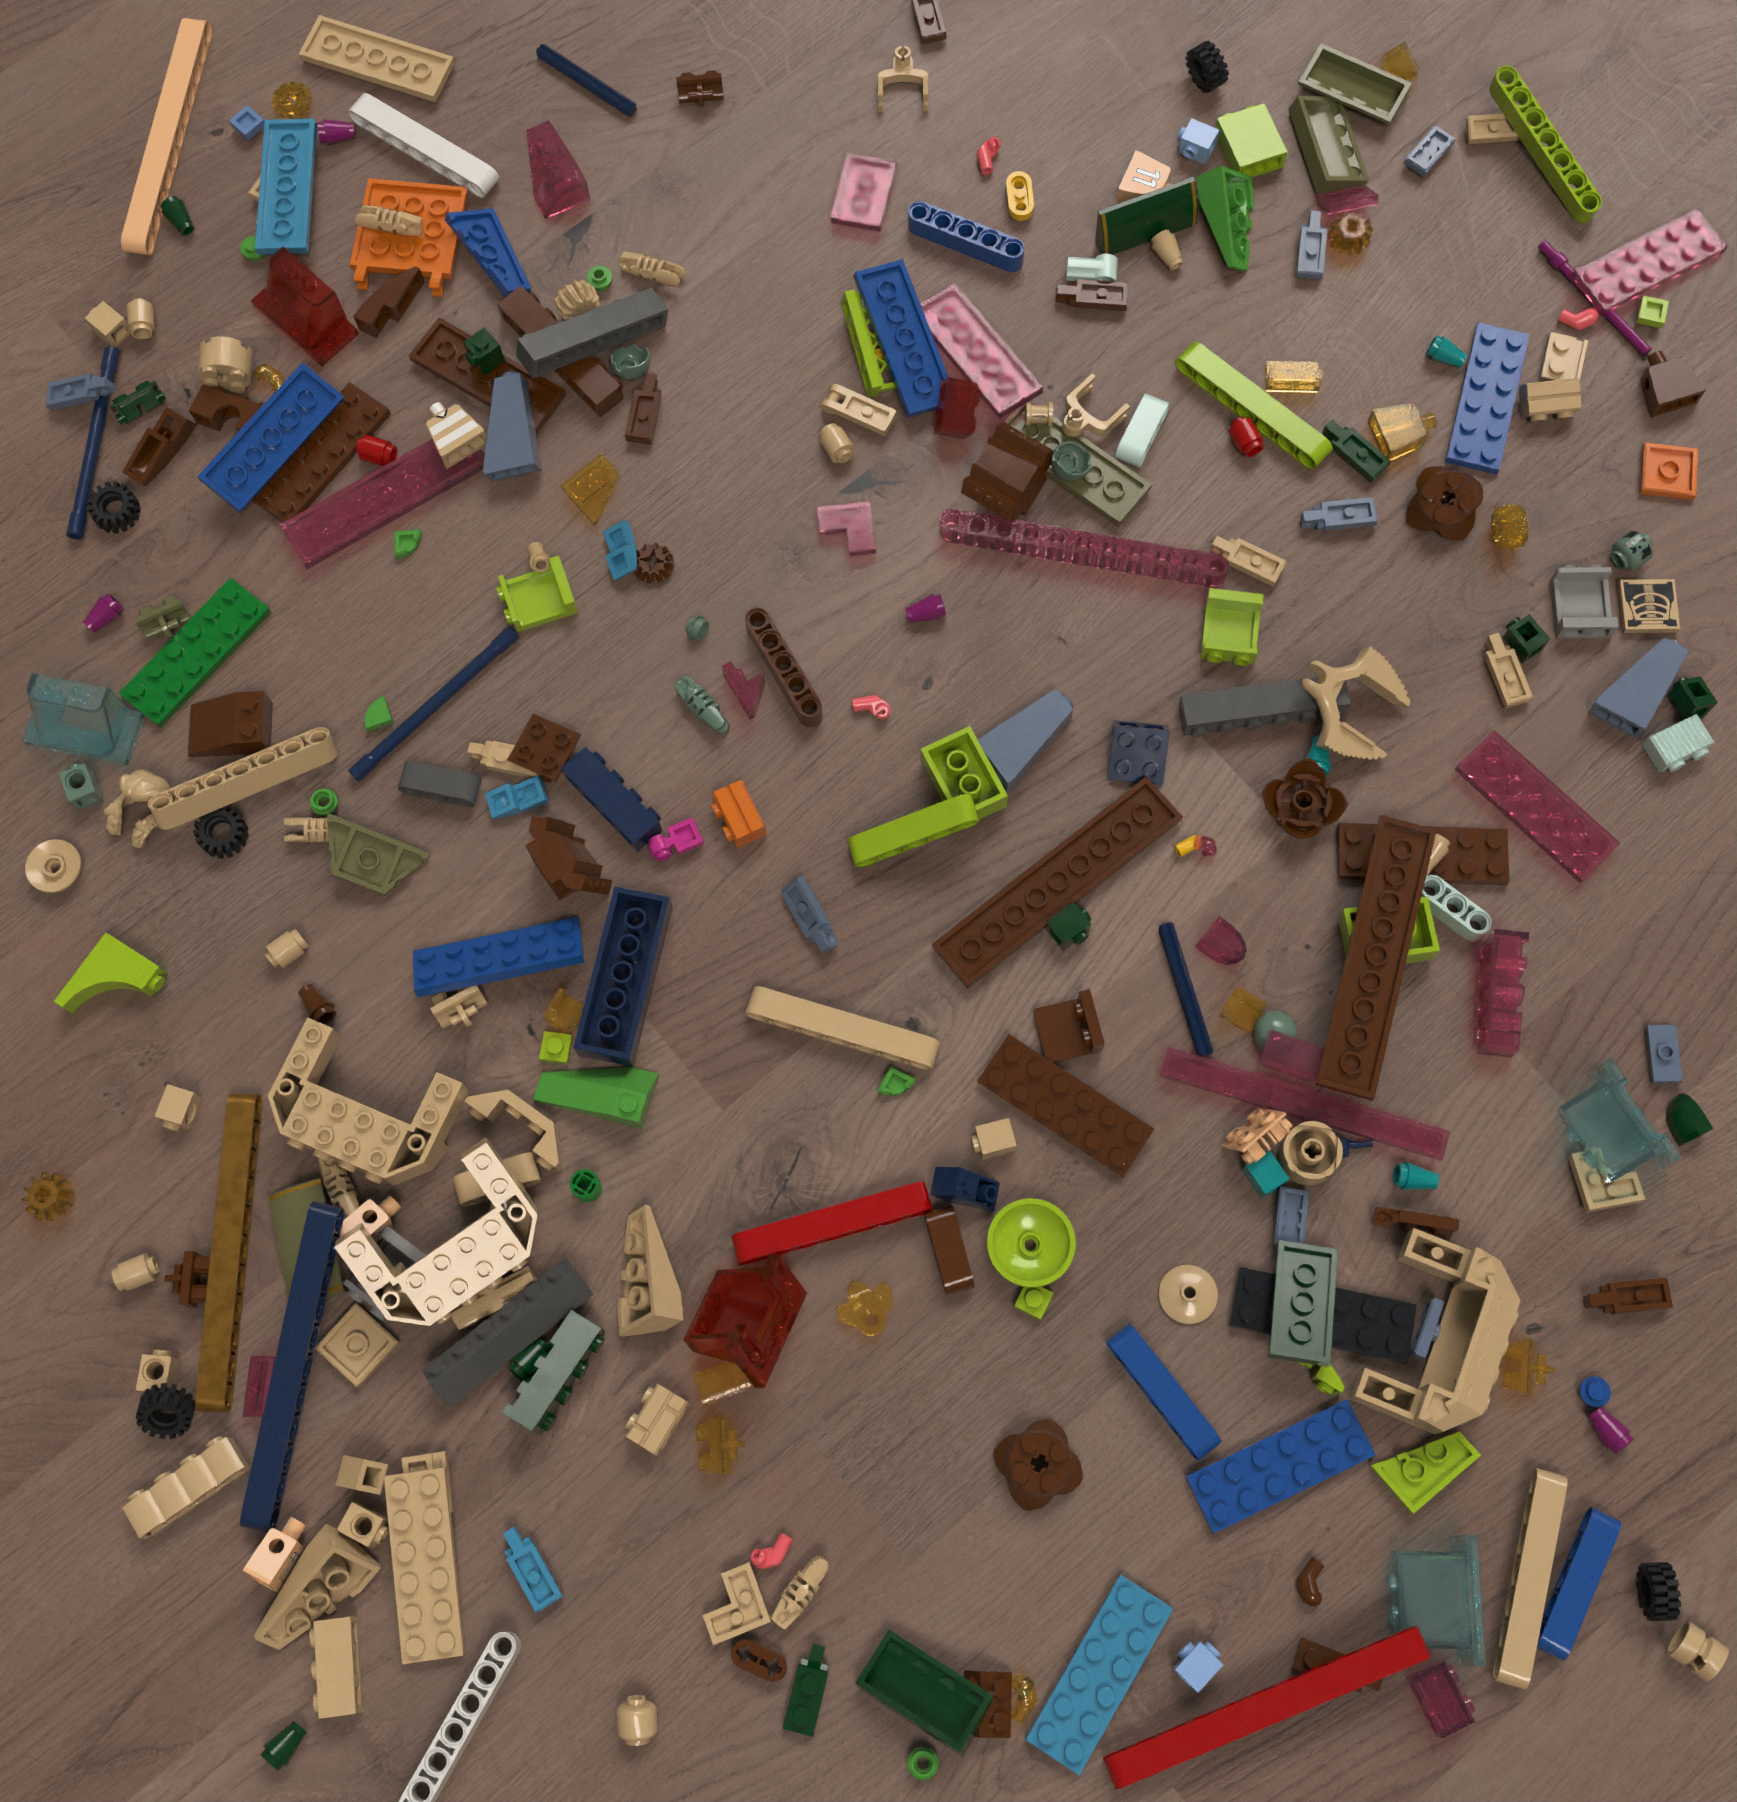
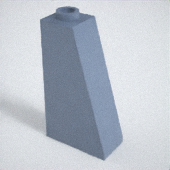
M506 372L502 377L494 378L483 465L484 475L492 482L542 471L528 382L520 372Z
M1664 637L1599 696L1588 713L1638 739L1647 728L1690 650L1684 648L1678 641L1669 640Z
M1057 688L978 739L1006 792L1012 790L1072 718L1073 703L1066 694L1062 695Z

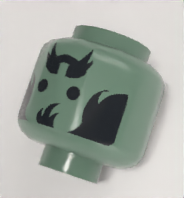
M1630 531L1612 544L1611 559L1619 569L1634 571L1652 558L1653 541L1646 533Z

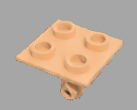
M1260 1108L1248 1116V1122L1241 1128L1237 1127L1226 1136L1227 1140L1221 1146L1222 1148L1244 1152L1241 1157L1250 1165L1252 1162L1256 1163L1266 1154L1265 1151L1269 1152L1271 1150L1269 1144L1262 1136L1271 1145L1276 1146L1277 1142H1280L1289 1134L1292 1124L1286 1118H1283L1287 1115L1285 1112Z

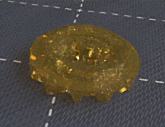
M299 82L284 83L272 95L274 110L282 118L289 116L293 119L294 115L297 114L302 116L303 111L310 110L309 104L313 102L309 89ZM288 96L296 100L295 105L289 102Z

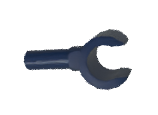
M1344 1138L1340 1139L1343 1147V1158L1349 1157V1149L1373 1147L1372 1140L1354 1142Z

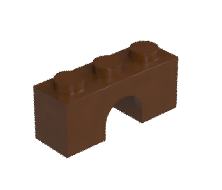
M202 385L189 412L197 424L219 432L227 420L240 418L236 425V429L239 432L264 403L252 402L240 394H236V396L231 395L217 386L211 388Z

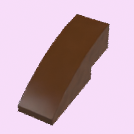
M412 267L387 281L360 306L353 316L360 331L377 338L389 319L397 322L400 321L425 283L420 268Z
M166 407L154 429L149 427L146 429L122 472L141 485L146 486L174 458L197 424L177 411Z

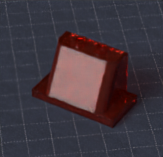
M284 247L272 255L269 261L267 287L251 300V303L317 364L323 367L357 337L359 332L348 321L336 293Z
M779 1254L769 1255L764 1267L717 1270L683 1340L695 1353L737 1364L755 1388H765L807 1292Z

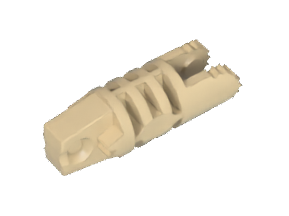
M363 205L361 213H358L355 218V222L359 226L378 231H390V233L420 236L423 232L422 217L403 211L398 212V210Z
M624 251L620 256L621 270L636 277H643V279H649L650 281H656L671 287L678 286L680 283L679 279H682L687 272L680 265L651 256L647 257L644 254Z
M284 818V825H304V835L288 834L284 836V842H329L327 818Z
M331 1158L328 1162L318 1159L322 1182L334 1206L344 1208V1219H346L359 1208L358 1195L347 1171L338 1166L340 1162Z
M820 1555L813 1556L802 1572L798 1570L781 1594L770 1616L781 1628L786 1629L804 1611L819 1590V1583L829 1569L828 1561Z

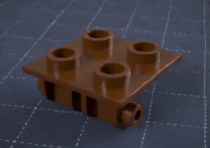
M532 714L507 760L541 775V779L547 783H551L552 780L556 782L562 771L561 767L566 764L581 734Z

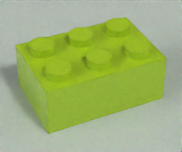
M971 726L920 749V761L942 801L962 794H971L979 820L1007 807L1008 795Z
M1428 896L1421 897L1406 964L1433 960L1440 951ZM1357 907L1344 908L1337 918L1345 956Z

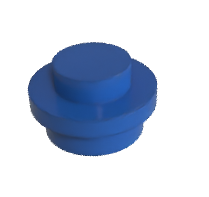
M1592 1376L1582 1381L1579 1387V1394L1582 1401L1588 1406L1601 1407L1609 1401L1611 1390L1604 1379Z

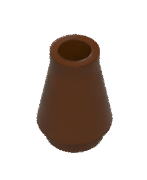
M307 984L299 990L298 994L310 1019L324 1025L334 1019L336 1015L335 1005L316 990L312 984Z

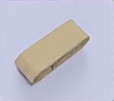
M523 1153L503 1160L517 1181L521 1182L524 1188L541 1182L534 1153ZM470 1171L453 1177L461 1207L472 1206L489 1200Z

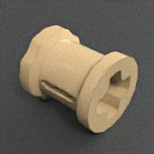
M1026 402L1025 426H1030L1031 424H1047L1052 426L1053 402H1048L1047 405H1031L1030 402Z

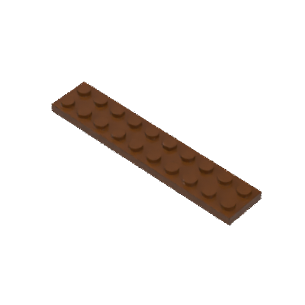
M1146 776L932 943V948L964 986L969 989L1045 929L1050 919L1073 902L1075 904L1182 821L1183 816Z
M1383 815L1378 819L1315 1081L1316 1086L1373 1101L1375 1098L1436 836V829Z

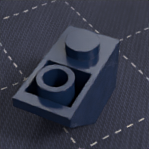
M936 1167L930 1195L949 1203L994 1211L1000 1183L961 1167Z

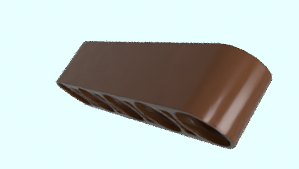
M759 607L750 609L745 616L746 628L750 639L800 723L806 727L817 726L823 717L820 699L768 612ZM754 622H764L760 627L752 626ZM768 643L777 644V646L772 649L765 647V645ZM782 664L790 666L787 670L778 669ZM794 686H801L803 687V690H801L800 692H792L791 688H793ZM814 708L816 712L809 715L805 714L804 710Z

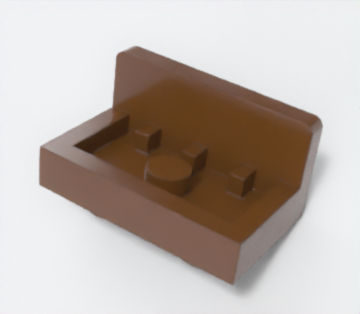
M965 1670L964 1677L994 1696L974 1737L1011 1738L1012 1672Z

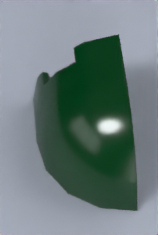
M1679 1093L1670 1101L1666 1109V1123L1679 1147L1713 1129L1700 1106L1687 1094Z

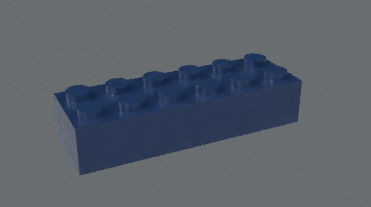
M614 886L573 1047L578 1056L634 1067L673 909L670 897Z

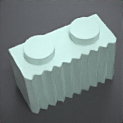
M1695 714L1659 733L1651 735L1642 746L1651 762L1654 763V767L1657 768V772L1661 773L1667 769L1670 772H1674L1686 764L1684 761L1690 758L1697 761L1709 754L1708 749L1712 746L1714 740L1698 715Z

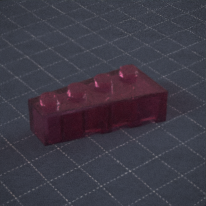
M1494 929L1485 941L1477 947L1476 961L1480 962V973L1476 975L1475 988L1479 990V1000L1475 1002L1474 1016L1478 1017V1028H1475L1473 1043L1477 1045V1054L1512 1058L1519 1052L1522 1012L1517 1011V1007H1520L1522 1004L1525 989L1523 984H1519V979L1522 978L1524 969L1527 967V957L1522 956V945L1529 943L1530 932Z

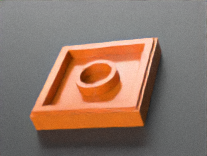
M1645 442L1642 446L1640 494L1694 500L1697 491L1698 448Z

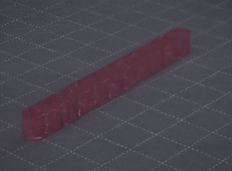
M957 509L945 510L940 516L941 538L944 541L1210 588L1222 586L1229 570L1228 560L1219 554L1021 520L1009 521L1003 517ZM953 523L957 526L955 528H948L946 525ZM980 528L983 531L980 533L973 532L972 529ZM1005 532L1008 533L1009 536L1001 537L998 534ZM1033 537L1036 540L1033 542L1026 541L1025 538ZM1057 541L1060 542L1062 545L1054 546L1051 544V542ZM1085 546L1088 550L1081 551L1077 547ZM1104 551H1113L1115 554L1106 555ZM1137 555L1142 559L1134 560L1130 556ZM1157 560H1165L1168 564H1159ZM1190 564L1194 569H1187L1183 565ZM1210 569H1218L1221 573H1212Z

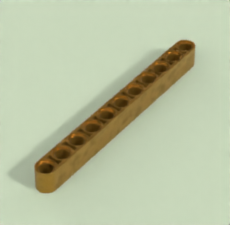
M229 1094L226 1103L195 1395V1407L198 1412H229L233 1401L262 1116V1097L260 1094Z

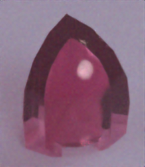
M1221 916L1216 919L1195 945L1197 949L1210 959L1226 965L1240 962L1245 958L1247 952L1246 943L1241 934Z

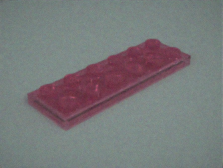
M1697 208L1575 269L1571 277L1600 315H1603L1724 253L1728 246Z
M955 283L920 303L934 341L999 419L1043 394V386Z
M1495 730L1455 768L1456 772L1579 883L1620 844L1616 838Z

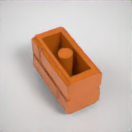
M738 780L728 785V787H723L712 793L714 802L710 805L716 818L722 817L726 825L722 827V830L728 842L734 841L736 847L740 848L767 834L766 827L742 780Z

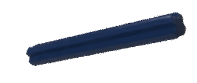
M540 44L536 49L538 58L625 115L631 117L637 111L635 102L546 44Z
M1172 922L1164 923L1159 926L1158 930L1198 1057H1206L1213 1053L1211 1041L1174 924Z

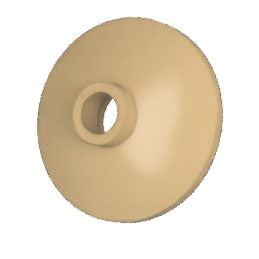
M53 839L42 842L31 851L26 860V877L33 887L42 892L56 893L70 887L78 878L81 871V857L77 849L64 840ZM60 865L59 871L53 873L54 868Z
M1194 1265L1177 1266L1163 1277L1159 1286L1160 1305L1164 1312L1176 1322L1182 1324L1202 1322L1212 1314L1218 1300L1217 1286L1210 1274L1200 1267ZM1186 1288L1194 1290L1195 1296L1193 1298H1187L1184 1295Z

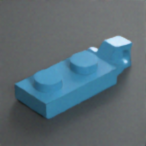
M512 1527L504 1532L503 1535L510 1546L505 1551L508 1557L506 1560L534 1611L538 1613L562 1598L564 1595L536 1544L532 1542L530 1537L528 1536L523 1539L516 1527Z

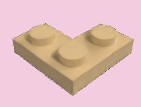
M1600 1149L1572 1153L1568 1156L1586 1213L1641 1203L1645 1200L1637 1172L1608 1176Z
M750 1562L721 1573L731 1604L703 1615L713 1645L772 1622Z

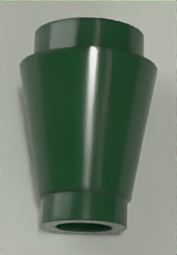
M177 196L166 198L160 206L162 215L181 235L187 236L191 234L195 227L184 201Z
M538 1338L519 1354L511 1358V1363L507 1368L520 1381H526L528 1378L532 1379L534 1376L532 1370L539 1356L544 1352L548 1353L551 1348L542 1339Z
M293 1720L290 1725L264 1745L265 1749L260 1755L279 1771L283 1765L287 1767L307 1732Z

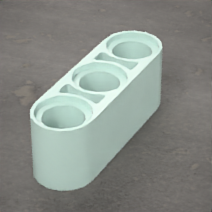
M1147 393L1144 394L1119 443L1115 454L1116 459L1140 468L1167 415L1170 403Z
M1436 875L1426 876L1424 887L1432 888L1435 891V895L1430 896L1423 889L1421 897L1428 896L1432 915L1468 941L1476 942L1483 938L1492 925L1490 915ZM1447 904L1455 905L1458 913L1450 912ZM1470 921L1478 922L1481 926V930L1478 931L1473 929L1470 925Z

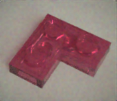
M870 501L817 507L820 536L847 533L850 556L876 554Z

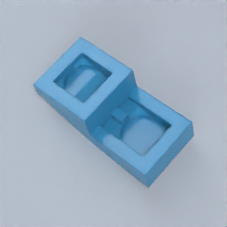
M621 521L603 531L610 551L605 557L613 580L617 581L637 570V554L629 521Z
M538 775L514 786L508 783L485 793L493 819L512 816L549 803L544 782Z

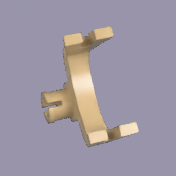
M899 46L895 49L893 69L883 70L878 74V112H883L884 86L894 82L920 84L923 87V111H928V73L921 69H913L910 48L904 46V52H902V46Z
M1092 373L1067 396L1065 408L1068 414L1064 418L1062 430L1071 437L1079 436L1086 429L1095 435L1102 436L1126 420V413L1129 411L1130 406L1126 403L1107 421H1100L1087 413L1077 400L1092 391V383L1096 378Z

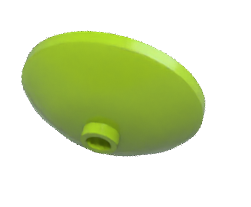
M1021 1199L1005 1206L993 1219L987 1236L988 1255L997 1272L1009 1282L1028 1288L1046 1286L1058 1280L1069 1268L1076 1249L1075 1233L1070 1220L1058 1207L1041 1199ZM1028 1241L1034 1242L1036 1245L1035 1250L1028 1251L1025 1248V1243Z

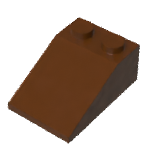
M264 691L236 692L192 704L190 709L188 756L252 755L271 747L273 703Z

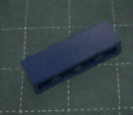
M587 747L583 748L561 767L565 778L637 852L648 844L650 838L662 831L659 823L661 820L660 816L653 808L649 807L646 809L640 803L643 801L640 795L633 788L628 790L623 785L624 780L614 769L610 772L604 766L606 761L597 751L591 753Z

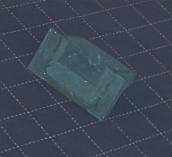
M34 673L31 674L27 685V695L32 714L22 739L26 745L129 766L145 718L142 712L129 710L111 689Z
M1612 1057L1592 1071L1599 1083L1557 1109L1559 1116L1567 1127L1565 1133L1572 1143H1578L1585 1152L1582 1154V1157L1591 1169L1596 1168L1601 1177L1609 1184L1651 1158L1660 1170L1682 1158L1665 1132L1658 1136L1627 1092L1624 1085L1629 1081Z
M1478 1535L1451 1536L1452 1551H1391L1392 1573L1388 1574V1590L1390 1593H1393L1394 1606L1390 1605L1389 1618L1391 1625H1395V1633L1418 1625L1428 1649H1458L1459 1665L1486 1667Z

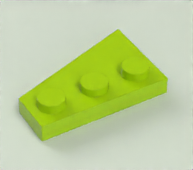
M1459 1431L1420 1448L1399 1454L1394 1458L1373 1464L1370 1468L1409 1513L1413 1515L1474 1463L1481 1454Z

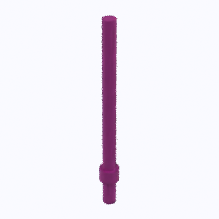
M1546 240L1539 244L1538 248L1549 258L1550 265L1556 271L1560 270L1643 356L1651 351L1652 348L1568 263L1569 259L1562 252L1558 253Z

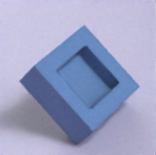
M248 105L229 120L231 127L247 141L260 132L265 124L264 119Z

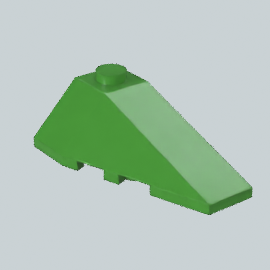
M1220 166L1197 176V194L1228 268L1245 272L1248 271L1250 251L1247 231L1252 229L1249 210L1254 209L1252 176Z
M634 1067L541 1073L533 1100L643 1129L659 1074Z

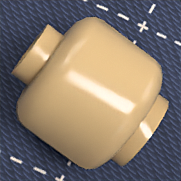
M644 1695L627 1697V1702L619 1705L616 1710L618 1736L625 1740V1744L631 1746L649 1743L650 1738L654 1737L657 1733L656 1705L647 1701Z

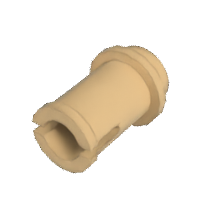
M533 542L527 547V553L530 556L529 564L534 571L544 572L550 566V557L545 553L541 543Z

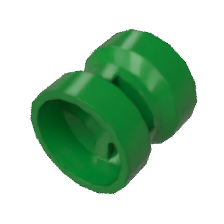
M587 1169L579 1170L570 1179V1189L580 1201L591 1203L600 1197L602 1184L592 1171Z

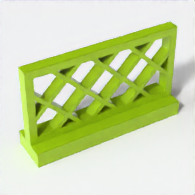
M855 289L844 292L840 303L866 395L868 398L878 396L880 392L896 390L894 382L885 384L883 382L881 374L884 369H889L886 361L875 354V348L879 342L876 335L869 332L868 325L870 319L866 309L862 308L860 293H856Z

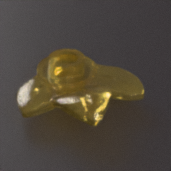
M853 1280L848 1289L849 1303L837 1306V1315L846 1326L858 1327L863 1334L876 1336L885 1329V1315L893 1305L891 1289L886 1282H883L872 1291L865 1284ZM869 1316L877 1318L878 1321L875 1326L871 1327L866 1324V1319Z

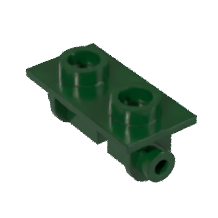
M145 381L135 387L136 391L128 396L122 394L113 399V404L109 408L113 413L119 412L115 417L120 424L125 422L128 424L142 416L137 406L142 404L145 410L149 412L162 405V401L166 397L161 390L155 391V389L159 388L155 381L151 383Z

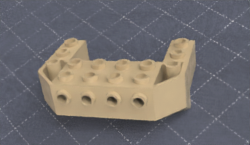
M307 1017L268 1094L279 1132L288 1139L286 1144L301 1151L304 1147L314 1151L313 1156L326 1162L330 1158L340 1162L338 1166L349 1172L361 1171L365 1173L364 1178L377 1184H381L384 1181L394 1186L432 1171L449 1148L444 1142L469 1092L468 1088L462 1082L436 1072L410 1125L318 1086L317 1084L342 1036L333 1028Z
M487 1137L463 1152L461 1160L489 1198L490 1211L406 1269L401 1262L393 1267L362 1223L336 1240L334 1248L387 1320L430 1326L435 1322L441 1324L453 1315L452 1310L460 1304L463 1307L469 1305L478 1297L476 1293L485 1287L488 1289L495 1287L503 1280V1274L509 1270L515 1272L528 1262L526 1258L530 1256L538 1216L537 1208L520 1181L516 1180Z
M1413 1228L1406 1233L1397 1261L1453 1283L1439 1324L1441 1325L1439 1336L1432 1344L1417 1389L1370 1369L1363 1368L1358 1371L1349 1400L1435 1435L1481 1416L1486 1412L1490 1403L1489 1394L1492 1385L1496 1383L1499 1376L1500 1368L1498 1367L1501 1358L1507 1351L1509 1345L1508 1337L1517 1321V1310L1521 1300L1500 1260L1478 1247L1468 1250Z

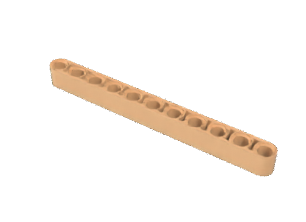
M188 18L181 20L121 236V247L125 253L151 255L154 251L163 218L160 206L170 193L212 38L211 23L207 20Z

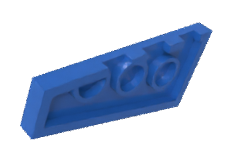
M494 208L446 213L445 221L505 297L520 285L527 292L531 291V286Z

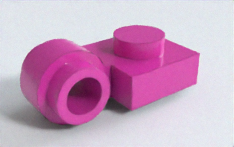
M692 817L668 827L667 831L670 837L664 838L663 834H659L648 840L649 852L652 858H656L657 862L670 858L673 847H675L678 855H681L704 845Z

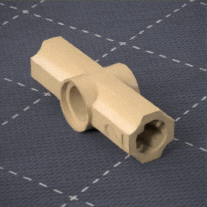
M529 1266L522 1268L504 1278L491 1289L483 1288L476 1293L478 1297L472 1303L465 1307L460 1304L453 1309L451 1317L457 1328L462 1331L487 1317H491L504 1304L518 1296L530 1284L536 1282L537 1279Z

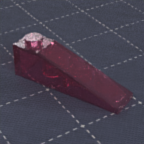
M548 120L527 129L534 199L544 218H550L590 200L586 179L550 121Z

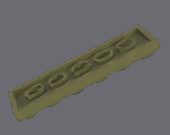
M1025 397L1004 423L1052 450L1062 442L1073 441L1091 454L1090 465H1092V468L1080 480L1067 482L1060 479L1053 471L1051 465L1046 471V476L1119 527L1151 490L1152 484L1083 436L1071 437L1066 435L1062 430L1063 422L1054 416L1052 426L1047 424L1025 426L1026 402H1030L1031 405H1037Z

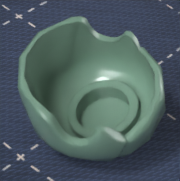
M633 343L629 347L615 349L610 356V365L613 372L618 377L630 381L643 377L650 365L648 348L645 347L641 350L636 343Z
M1073 441L1062 442L1052 452V469L1060 479L1067 482L1078 481L1086 476L1092 468V465H1090L1091 454L1085 451L1080 444Z
M1278 1010L1266 1011L1261 1014L1255 1022L1253 1043L1258 1050L1270 1057L1284 1056L1292 1050L1297 1038V1026L1291 1016Z

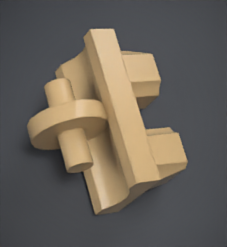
M477 985L457 989L458 993L450 998L446 992L432 997L433 1007L430 1009L442 1028L451 1024L454 1026L461 1021L467 1027L472 1025L469 1017L477 1013L478 1009L488 1004Z

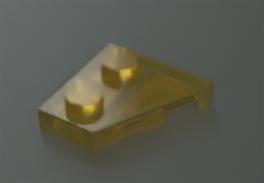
M601 453L561 484V489L595 526L616 484L619 472Z

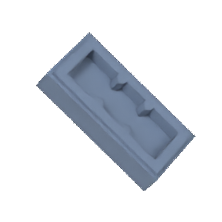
M1435 125L1405 158L1404 165L1425 177L1454 145L1456 138Z
M1647 1025L1645 1027L1651 1084L1681 1083L1683 1077L1677 1025Z
M1279 1187L1273 1246H1277L1279 1240L1305 1244L1309 1190Z
M1433 1298L1426 1303L1409 1357L1418 1361L1426 1358L1431 1341L1435 1342L1441 1330V1325L1437 1323L1444 1301Z

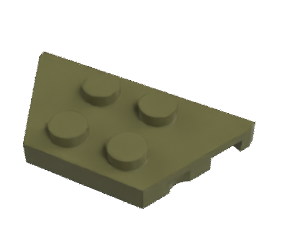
M328 813L327 815L331 875L385 896L429 858V852Z

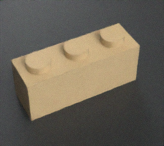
M358 1616L313 1621L314 1628L310 1630V1644L312 1648L315 1647V1660L312 1661L311 1672L313 1680H317V1693H314L313 1696L314 1711L318 1712L319 1719L362 1713Z

